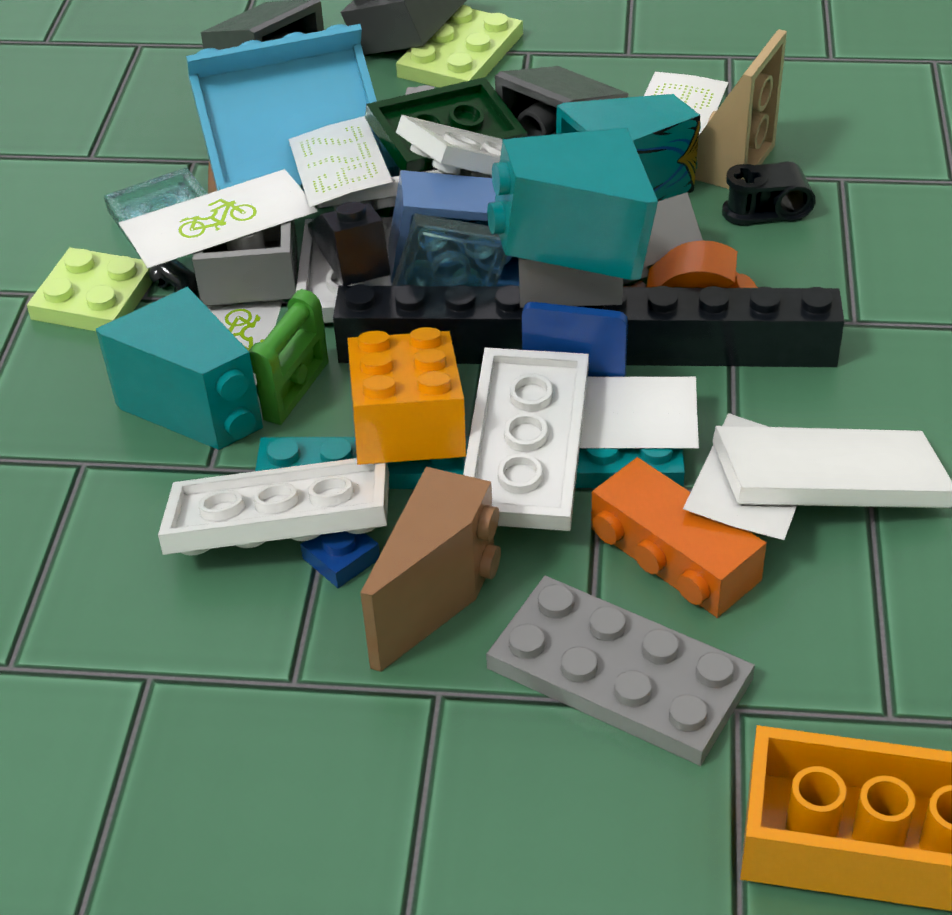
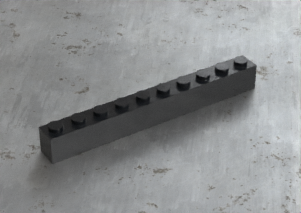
M338 285L333 314L338 363H349L347 338L358 337L360 334L368 331H383L389 335L410 334L411 331L423 327L450 331L457 364H482L485 347L522 350L523 308H520L519 286ZM623 287L622 305L577 306L620 311L627 316L626 365L837 367L844 327V315L839 288Z

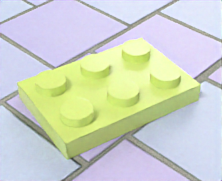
M462 5L423 46L410 48L396 62L397 77L438 88L486 77L523 35V20L507 17L503 13H488Z

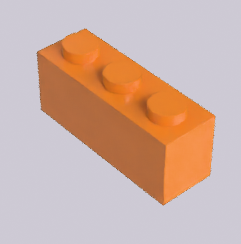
M636 457L592 491L591 529L595 531L602 541L615 545L636 560L643 570L650 574H656L677 589L688 602L701 606L718 618L762 581L767 542L750 531L735 528L684 510L683 507L691 492Z

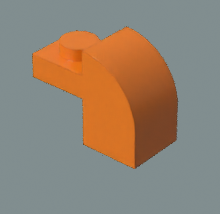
M705 240L687 242L670 250L649 268L646 286L758 288L749 276L736 272L738 251L728 245Z

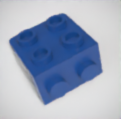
M528 302L524 305L522 311V350L589 354L588 377H626L628 318L620 311Z

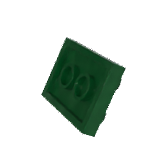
M485 77L366 104V121L400 170L423 172L436 169L432 166L434 159L412 152L410 150L411 143L396 133L401 115L500 139L527 137L526 130Z

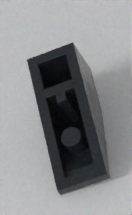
M344 203L339 205L336 211L321 214L307 224L311 237L343 286L391 275L383 220L370 203Z

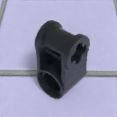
M785 161L760 165L739 164L729 168L726 174L729 195L728 200L722 206V216L733 224L747 226L762 222L796 221L806 217L813 210L816 200L802 169L794 162Z

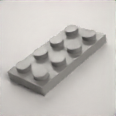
M546 575L486 653L487 669L699 766L704 762L751 684L755 664Z

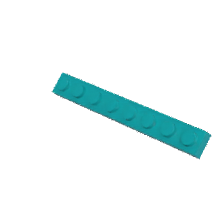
M465 436V437H466V455H467V449H468V443H469V437H470V436ZM261 437L255 471L357 458L355 437ZM580 448L575 488H597L636 457L684 487L683 448ZM466 457L389 462V489H415L426 467L463 475Z

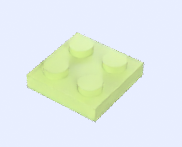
M69 247L28 302L27 308L30 319L96 331V328L134 311L153 283L149 277L150 268L147 269L142 259Z

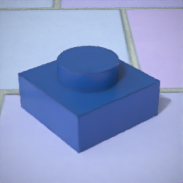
M344 531L321 534L312 540L304 541L300 544L303 559L337 588L374 564L380 556L379 544L366 533L352 534Z

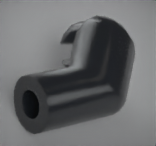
M177 259L150 268L149 277L153 283L159 280V288H167L172 285L174 292H177L188 286L198 297L195 274Z

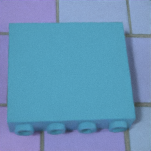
M337 24L328 27L326 30L307 34L293 32L280 39L264 42L250 40L237 47L221 50L207 48L200 50L194 55L186 56L188 77L217 191L283 169L289 173L304 191L288 139L327 125L365 116L366 104L377 102L361 46V24L350 26ZM371 128L390 176H399V167Z

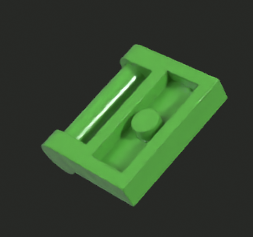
M305 289L297 290L288 302V311L262 343H255L249 350L253 373L256 376L257 396L260 399L263 420L282 425L329 362L322 306L318 297Z

